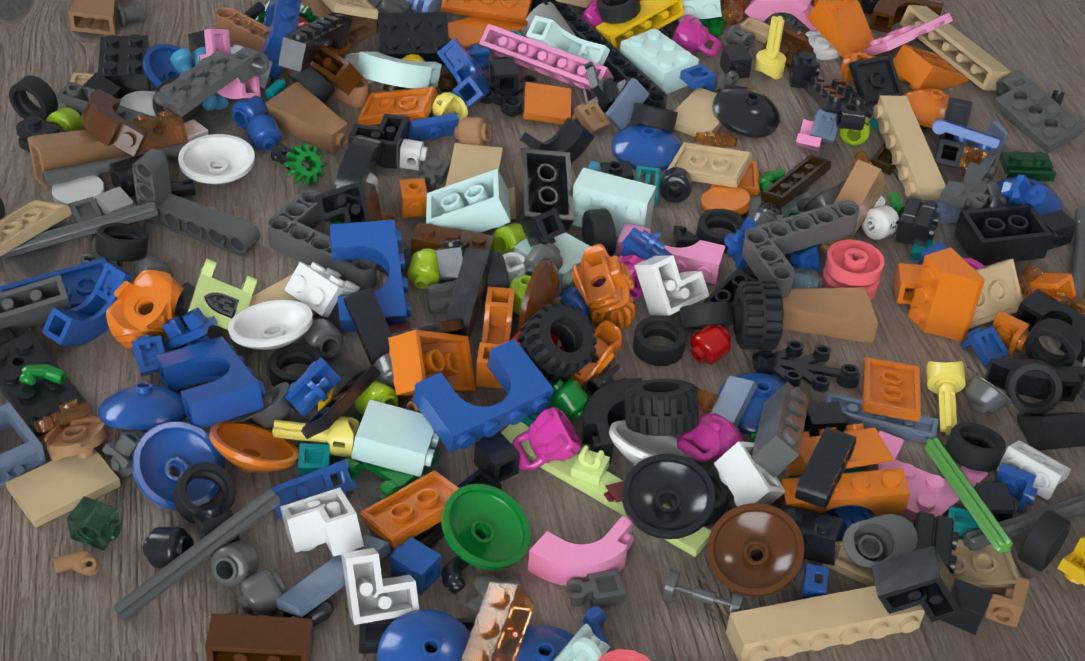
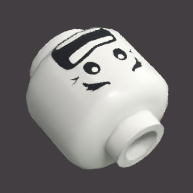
M888 205L871 208L862 223L863 231L873 240L890 237L897 232L899 216Z

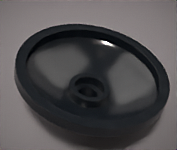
M742 86L725 88L719 91L713 100L712 109L715 117L723 126L739 135L752 138L766 137L774 133L780 123V114L775 104L766 95L752 88Z
M659 454L640 461L627 474L622 488V504L629 520L642 532L661 539H679L694 534L707 523L714 509L715 489L708 473L695 461L676 454ZM668 503L671 504L673 507L667 509L664 508L662 505Z

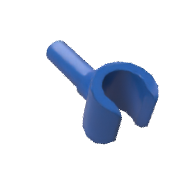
M596 605L586 611L583 625L587 623L595 636L608 644L600 627L606 621L603 610Z

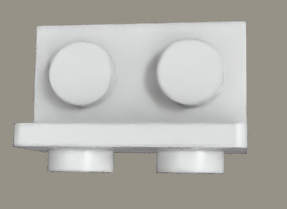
M1020 440L1008 446L1000 462V465L1005 463L1037 475L1032 487L1037 488L1036 494L1046 500L1052 497L1058 484L1066 480L1071 471L1069 467Z

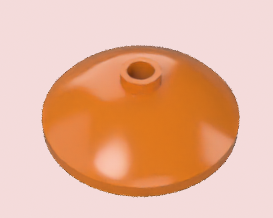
M920 89L902 95L907 96L919 125L932 128L934 120L937 118L944 119L950 96L941 90Z
M223 421L214 424L209 433V438L214 448L226 460L238 466L244 472L267 473L285 470L295 465L299 457L297 447L290 440L273 437L272 430L245 422Z

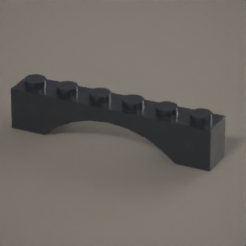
M332 12L284 36L278 65L302 72L309 68L322 45L339 50L346 47L352 19L346 18L345 14Z

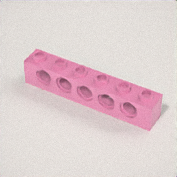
M487 25L479 45L482 48L488 47L490 55L497 58H514L516 65L580 89L586 88L593 93L585 69V64L590 61L499 27ZM593 62L599 79L602 81L607 78L613 79V75L607 67Z

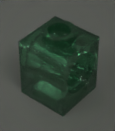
M85 496L67 517L71 539L101 550H105L109 543L119 536L121 531L117 507Z

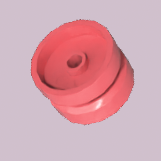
M847 239L832 244L827 251L825 267L821 277L822 288L865 287L869 299L872 300L880 284V277L885 265L884 256L873 245L860 240Z

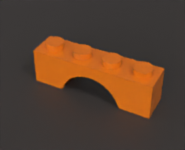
M488 286L482 341L479 343L476 367V386L504 389L487 365L490 350L510 341L515 289Z
M903 468L843 473L826 509L795 498L796 488L801 477L781 479V485L786 491L780 496L781 508L782 505H787L823 514L837 507L855 505L868 508L875 516L906 514L909 489Z

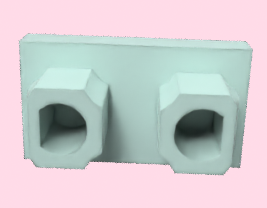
M586 623L553 661H598L609 650L610 646L598 639L592 632L591 627Z

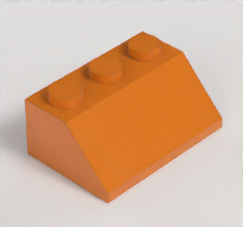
M951 247L925 255L908 317L924 333L961 342L965 341L985 279Z
M864 423L846 426L847 432L844 433L857 437L845 469L893 461L891 452L875 427L864 429ZM825 429L819 430V436L814 437L809 436V431L803 432L799 456L786 466L787 476L803 474Z

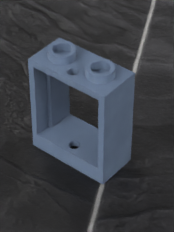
M10 402L0 406V433L13 428L24 444L0 454V487L5 486L6 482L46 464L42 444Z

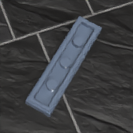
M826 393L825 402H839L842 412L847 414L848 425L864 423V429L875 427L878 432L883 431L896 437L927 444L926 440L928 438L932 440L937 436L939 423L937 418L921 415L919 422L862 412V400Z
M370 535L362 537L364 547L355 549L357 551L374 548L379 553V560L391 552L389 542ZM337 555L276 599L278 609L302 618L345 586L342 555Z

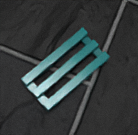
M637 166L635 181L640 182L641 173H645V183L650 184V174H655L654 186H656L654 205H657L661 169Z

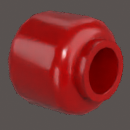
M706 325L691 337V355L699 363L704 361L709 365H713L730 351L731 336L721 325Z

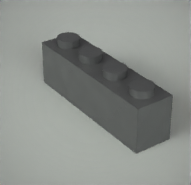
M61 275L1 292L0 331L9 328L13 333L45 323L53 307L71 309L70 299Z
M788 382L764 402L751 456L773 478L799 456L809 402L806 394L800 388H794Z

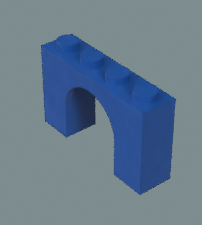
M270 0L266 9L264 25L270 27L260 52L267 55L269 61L273 62L269 75L271 78L278 80L283 70V67L278 65L282 40L284 36L297 30L301 0Z
M395 220L330 224L332 261L366 259L379 264L385 270L388 280L383 287L373 293L388 325L406 323V318L411 317L410 301H405L404 293H408L407 277H402L401 270L405 269L404 254L398 251V246H402L401 230H396ZM337 296L340 332H356L343 300L344 296Z
M222 336L156 356L161 381L169 390L176 391L195 384L210 382L181 391L186 418L194 426L203 428L263 409L262 397L265 396V389L260 379L256 380L252 369L245 366L242 356H237L233 345H228Z
M516 339L490 350L487 367L504 388L507 395L503 401L496 405L482 407L465 402L456 394L441 372L415 384L414 403L450 453L458 449H466L475 441L485 436L491 437L500 429L510 424L516 425L525 417L533 413H541L549 407L553 388Z

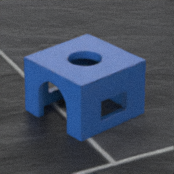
M807 563L801 584L800 600L826 595L828 567ZM815 574L823 575V581H815Z

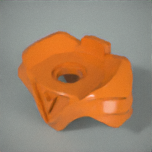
M596 244L584 251L580 267L577 264L573 265L572 279L588 307L598 313H607L628 304L630 301L629 291L634 288L633 277L628 267L624 263H620L617 256H609L602 244ZM598 279H606L602 286L593 287V283Z
M145 270L136 277L132 284L124 281L114 292L117 300L107 309L106 319L112 335L125 348L130 349L132 341H136L137 338L144 335H167L162 325L174 318L176 304L183 291V287L177 283L171 274L158 270Z
M603 321L593 333V336L597 337V344L594 347L596 348L595 356L598 361L587 364L568 378H574L580 385L586 384L590 378L600 374L616 358V354L621 349L622 335L620 329L610 321ZM561 342V345L559 346V349H561L562 351H564V347H563V344H562V342Z

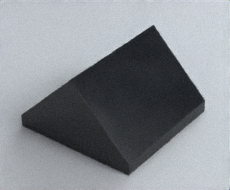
M1085 412L1017 416V422L1027 442L1036 450L1085 446Z

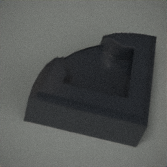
M674 225L673 235L676 248L692 246L699 242L701 238L698 234L694 235L686 231L687 228L684 226Z

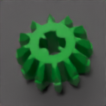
M303 143L301 148L298 145L293 146V153H286V157L291 160L284 163V167H290L291 169L286 175L288 177L295 175L293 179L295 184L302 181L303 186H308L310 181L313 184L318 183L317 176L323 177L325 175L324 171L320 169L327 166L326 162H321L320 160L325 154H316L318 150L316 145L309 148L308 143ZM302 161L309 163V168L302 166Z

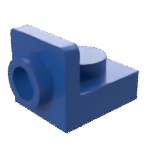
M703 64L681 70L680 79L693 90L701 87L713 92L716 74Z
M816 245L809 247L807 251L801 249L788 253L791 255V265H798L800 278H807L821 269Z
M993 326L983 331L979 327L966 335L968 339L960 345L963 350L972 346L984 367L989 366L991 359H1004L1010 354Z
M144 335L137 338L136 341H132L131 351L136 359L140 377L159 373L156 356L165 353L161 336Z
M1001 463L994 482H1005L1009 494L1013 495L1015 499L1020 500L1016 512L1022 514L1026 504L1032 506L1038 491L1037 488L1032 487L1037 475Z

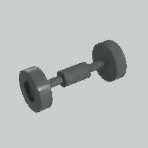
M670 570L663 591V601L672 603L675 593L678 591L692 595L691 599L713 605L715 602L729 606L727 620H729L730 613L741 611L745 595L734 592L731 601L716 596V592L695 586L694 589L678 585L680 572Z

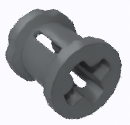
M135 2L134 5L124 8L121 6L116 7L117 17L121 26H126V23L137 20L143 22L145 20L140 2Z
M733 25L727 31L725 39L729 44H744L746 49L749 50L754 43L755 35L751 32H744L738 25Z

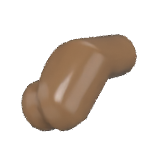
M83 550L52 558L56 573L74 570L85 576H93L100 569L99 559Z

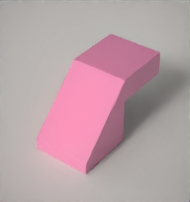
M803 119L800 133L797 136L796 146L820 152L822 138L810 136L814 121Z

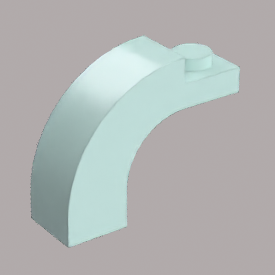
M536 15L526 34L531 40L602 66L610 51L607 46L580 39L562 29L555 21Z
M360 51L357 71L364 78L376 82L416 89L437 87L442 64L437 62L407 61L379 52Z

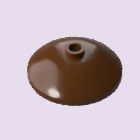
M542 259L529 280L519 315V331L526 320L544 306L552 305L555 302L563 303V298L559 297L560 279L557 268L550 259Z
M762 503L744 504L725 513L712 528L707 544L708 560L717 579L728 589L738 594L752 597L771 595L788 586L798 575L805 553L803 537L796 522L781 509ZM755 553L763 555L759 561H755L751 557Z

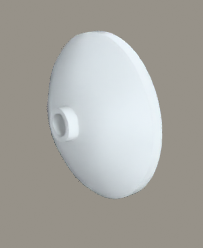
M213 134L196 138L187 143L179 153L178 162L181 171L187 177L200 183L218 185L236 181L246 175L254 166L255 153L252 146L239 137Z
M267 301L250 306L236 314L229 322L228 331L230 338L243 347L259 350L278 349L301 338L309 330L313 323V313L309 306L299 301Z
M626 421L614 422L609 429V435L613 444L625 458L634 463V466L648 457L659 454H676L691 459L677 448V438L672 435L650 436L639 434L628 429Z

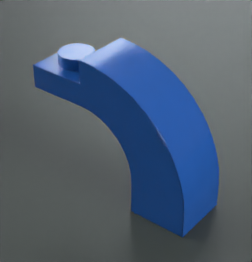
M457 38L452 39L437 52L458 83L452 91L464 101L467 109L473 107L490 92L489 83L481 67L474 57H470Z
M106 262L90 296L75 308L62 309L53 307L42 333L64 346H80L91 342L109 329L106 312L117 300L114 292L124 281L130 282L133 275L113 263Z

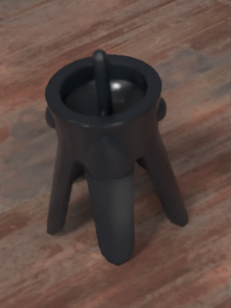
M277 143L271 151V159L284 166L285 162L291 161L286 157V153H293V149L288 148L282 143Z
M609 364L600 374L590 378L587 381V388L589 390L587 394L593 395L603 386L615 382L611 376L620 369V364H616L612 368H610L611 364Z

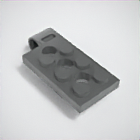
M244 47L233 55L217 50L209 57L201 59L192 69L181 73L179 78L170 84L162 86L160 91L154 94L153 97L157 104L180 116H184L236 78H239L240 82L244 84L254 76L260 77L264 75L269 68V58L264 53L250 47Z
M1016 71L997 81L996 88L1000 96L995 98L994 106L1046 153L1084 133L1085 127L1022 72ZM1030 111H1037V112H1039L1040 114H1038V113H1031ZM1048 124L1054 125L1055 128H1054V127H1046L1045 125H1048Z

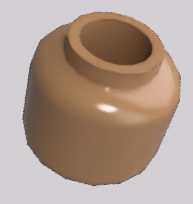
M463 117L455 127L454 133L455 138L461 144L485 146L491 140L492 128L490 123H487L483 117Z

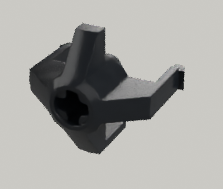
M590 61L585 64V69L591 90L596 97L592 99L590 91L584 88L586 104L596 101L601 110L607 112L629 81L626 79L613 81L612 78L602 81L597 77L595 65Z

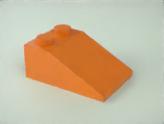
M820 0L807 17L810 23L843 58L849 52L857 53L860 51L864 53L863 49L869 47V42L874 40L858 0Z
M903 44L893 59L898 78L902 81L907 80L912 90H943L969 81L965 75L938 54L907 44Z
M413 330L388 338L396 395L414 396L416 383L440 372L456 394L476 392L468 336Z

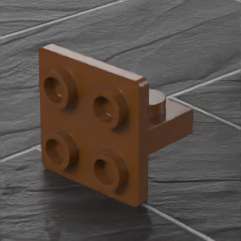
M784 23L779 52L785 55V66L790 68L793 52H809L814 54V48L810 45L809 38L800 31L796 33ZM767 42L764 44L761 50L766 49Z

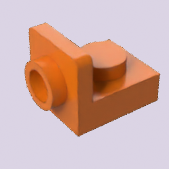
M1000 310L996 314L992 326L1002 342L1010 345L1008 350L1010 354L1008 356L1013 357L1018 350L1023 351L1025 348L1026 333L1030 324Z

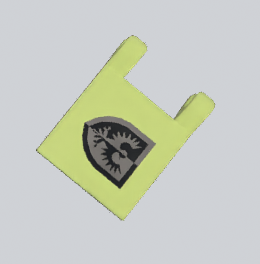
M206 259L204 266L200 270L199 279L188 312L198 307L206 319L214 316L218 322L216 325L228 330L231 319L249 307L257 279L247 276L241 289H238L212 278L217 263Z

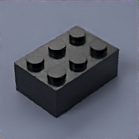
M447 12L378 13L380 53L397 59H402L406 55L416 54L423 57L426 62H437L442 64L441 66L445 65L437 52L449 43Z
M109 35L100 39L98 74L121 87L118 95L120 99L135 91H150V80L143 67V58L150 48L148 35Z
M521 148L514 161L516 223L520 224V222L556 208L567 233L574 222L570 153Z
M1030 203L963 210L960 213L954 233L969 258H973L983 265L995 264L1007 259H1013L1016 262L1045 258L1052 238V233Z

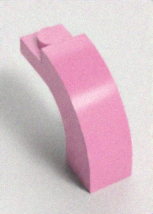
M751 0L744 11L749 17L764 22L774 13H789L799 19L811 31L814 32L816 30L807 19L814 8L810 4L812 0Z
M229 29L204 30L206 54L200 55V59L209 57L217 50L231 55ZM254 76L244 84L240 82L239 78H236L217 93L229 99L251 98L255 95L261 98L259 77Z
M622 516L602 539L591 544H573L546 531L529 550L528 571L546 581L566 586L567 581L572 579L586 582L587 574L615 569H618L620 572L625 567L627 550L634 540V535H632L633 523L629 518Z

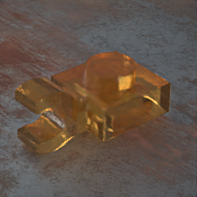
M965 146L959 166L965 167L962 176H965L970 162L980 165L988 152L976 147L970 148Z

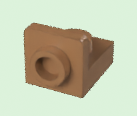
M596 101L578 105L571 117L575 122L580 121L582 126L592 135L608 128L610 125V121Z
M1017 577L1014 588L1007 587L1004 597L992 594L985 617L1000 624L1016 628L1024 608L1030 580Z

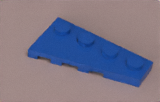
M104 257L0 286V293L61 275L71 306L75 308L82 304L94 290L106 260Z

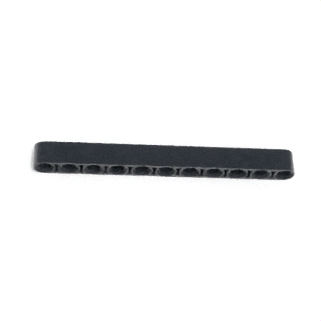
M532 0L531 10L542 3L548 5V2H551L578 38L607 46L610 51L603 66L609 69L613 75V81L617 79L619 81L624 79L630 81L631 78L637 79L649 93L643 104L666 109L667 94L566 3L556 0Z

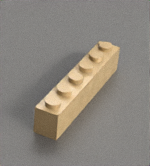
M908 5L900 25L903 27L907 25L917 27L939 15L927 6ZM949 23L940 25L928 33L917 36L920 41L984 91H997V81L1011 73L1008 68Z
M880 95L877 105L874 106L873 116L877 120L879 131L885 139L886 148L892 154V163L896 166L898 177L903 183L906 196L908 198L922 199V202L924 200L940 199L941 192L946 185L907 96Z
M870 586L733 612L729 616L726 634L738 661H764L765 659L779 656L789 657L809 650L819 651L839 644L850 645L856 641L870 638L880 639L886 635L900 632L910 633L919 629L925 611L921 605H917L889 614L877 597L876 586Z

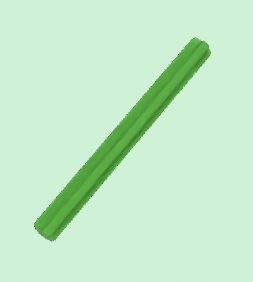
M928 438L926 440L927 444L924 446L926 452L993 548L1000 554L1010 552V547L1013 544L1012 540L938 438L932 440Z

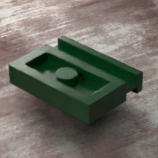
M1001 152L999 160L1004 173H1007L1006 178L1025 175L1027 178L1038 181H1054L1056 172L1053 171V165L1048 153Z

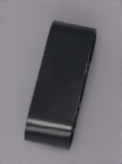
M367 287L344 296L343 300L371 366H374L377 359L389 353L388 338H390L392 333L371 287Z
M826 427L798 482L795 498L826 509L852 456L857 437Z

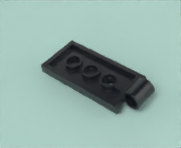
M811 76V79L803 78L801 87L825 112L837 113V128L861 131L865 124V117L871 118L874 109L866 103L865 99L859 96V93L854 92L852 87L846 84V81L841 79H833L832 82L824 81V78L819 76Z
M9 328L0 331V391L37 438L48 433L58 425L62 426L68 423L69 420L79 418L90 412L88 402L67 376L61 385L40 377L36 378L34 385L20 382L21 369L25 365L48 364L57 368L59 366L29 329L23 330V335L17 338L14 337ZM16 363H23V364L20 365V366H15V365H14V364H16Z

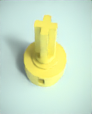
M772 16L766 49L757 53L754 70L760 71L775 80L783 76L786 64L785 55L779 52L785 22L782 16Z
M451 92L437 95L432 105L433 117L456 113L458 114L459 124L463 117L468 116V110L464 101Z
M929 361L926 366L927 386L932 392L938 394L940 432L950 435L952 428L957 424L955 393L960 392L966 385L964 362L946 363Z
M340 416L329 429L309 439H306L301 432L307 423L274 420L273 437L330 444L331 456H352L354 440L359 428V421L357 419Z

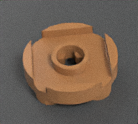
M86 416L69 420L70 426L62 430L60 425L54 427L45 435L44 441L51 460H61L78 455L79 458H87L96 453L95 447L108 438V433L104 422L101 423L98 417Z

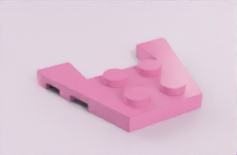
M947 13L917 27L907 25L903 28L895 29L887 33V36L870 41V46L863 49V52H867L868 55L887 52L953 20L950 13Z
M879 431V435L892 454L893 461L877 464V470L903 468L909 489L906 514L899 515L915 520L916 514L922 511L934 514L935 517L938 515L946 517L949 506L956 507L961 501L947 480L939 475L918 469L911 464L896 460L903 447L904 440ZM961 466L962 472L973 487H975L976 483H984L986 481L988 472L976 471Z

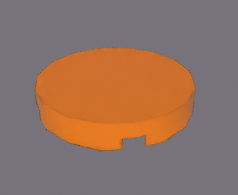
M714 187L703 193L700 199L701 209H704V212L711 209H727L741 216L749 210L751 205L749 193L740 187Z

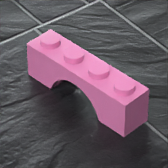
M625 223L617 241L616 256L618 258L622 256L621 251L624 246L622 242L634 227L641 232L645 230L651 234L650 228ZM700 240L696 244L684 248L664 247V249L673 254L679 273L702 271L705 282L716 285L723 264L724 245Z

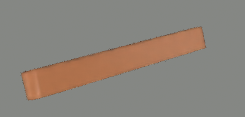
M222 7L216 10L217 29H229V39L231 42L242 47H250L259 52L261 51L268 35L269 27L230 7ZM283 67V70L287 71L290 74L293 71L292 69ZM363 77L349 95L334 86L335 92L331 96L352 107H364L368 98V80Z

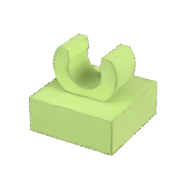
M585 445L571 468V476L599 485L609 466L610 457L605 456L601 450L599 453L590 451L588 446Z

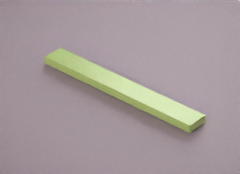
M521 422L516 425L510 424L501 433L512 444L518 435L528 431L530 427ZM529 441L521 442L529 461L533 462L537 456L531 449ZM578 454L571 459L551 461L540 467L628 518L622 501L616 502L614 500L613 502H608L604 496V493L608 492L605 485L623 481L620 478L606 471L600 484L596 485L572 477L571 468ZM665 504L662 505L664 508H671ZM703 526L700 530L687 537L664 540L696 557L708 543L711 530Z

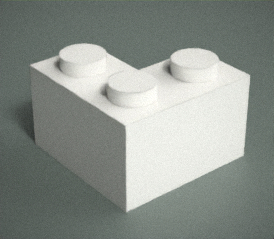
M673 255L654 256L634 265L650 315L669 316L679 311L683 306L692 305L709 297L702 271L679 273Z
M738 441L714 463L719 471L720 480L730 489L737 507L750 503L771 505L786 492L776 476L773 478L751 458L754 447L752 442Z
M341 488L280 507L288 540L295 553L313 550L317 545L324 543L327 544L333 556L364 547L357 514Z
M374 548L341 553L349 615L354 625L397 618L408 612L419 610L416 581L410 574L382 579L379 553Z

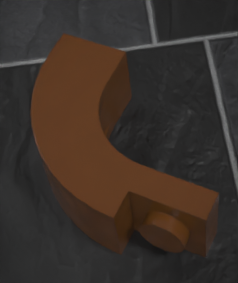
M879 0L874 7L869 28L889 33L893 25L902 20L908 5L927 6L940 16L943 4L929 0Z
M101 89L93 91L81 116L83 126L107 146L113 144L133 157L137 156L148 133L116 114L121 102L120 100Z

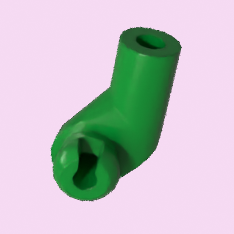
M777 169L765 172L758 181L762 191L784 176L785 171Z
M892 192L888 197L890 207L899 216L903 213L905 204L899 192Z
M48 364L25 365L21 369L22 374L19 380L20 382L34 385L36 378L40 377L61 385L66 379L67 372Z

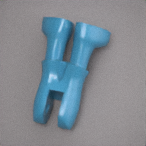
M200 47L193 53L190 52L189 48H181L171 56V64L180 74L188 71L198 64L201 60L200 55L206 54V47ZM216 92L202 102L201 105L206 111L222 110L229 106L228 98Z

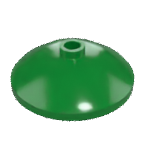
M485 484L466 485L456 490L443 507L441 524L444 536L453 551L469 564L485 570H503L515 565L527 552L531 541V529L528 518L516 500L506 492Z

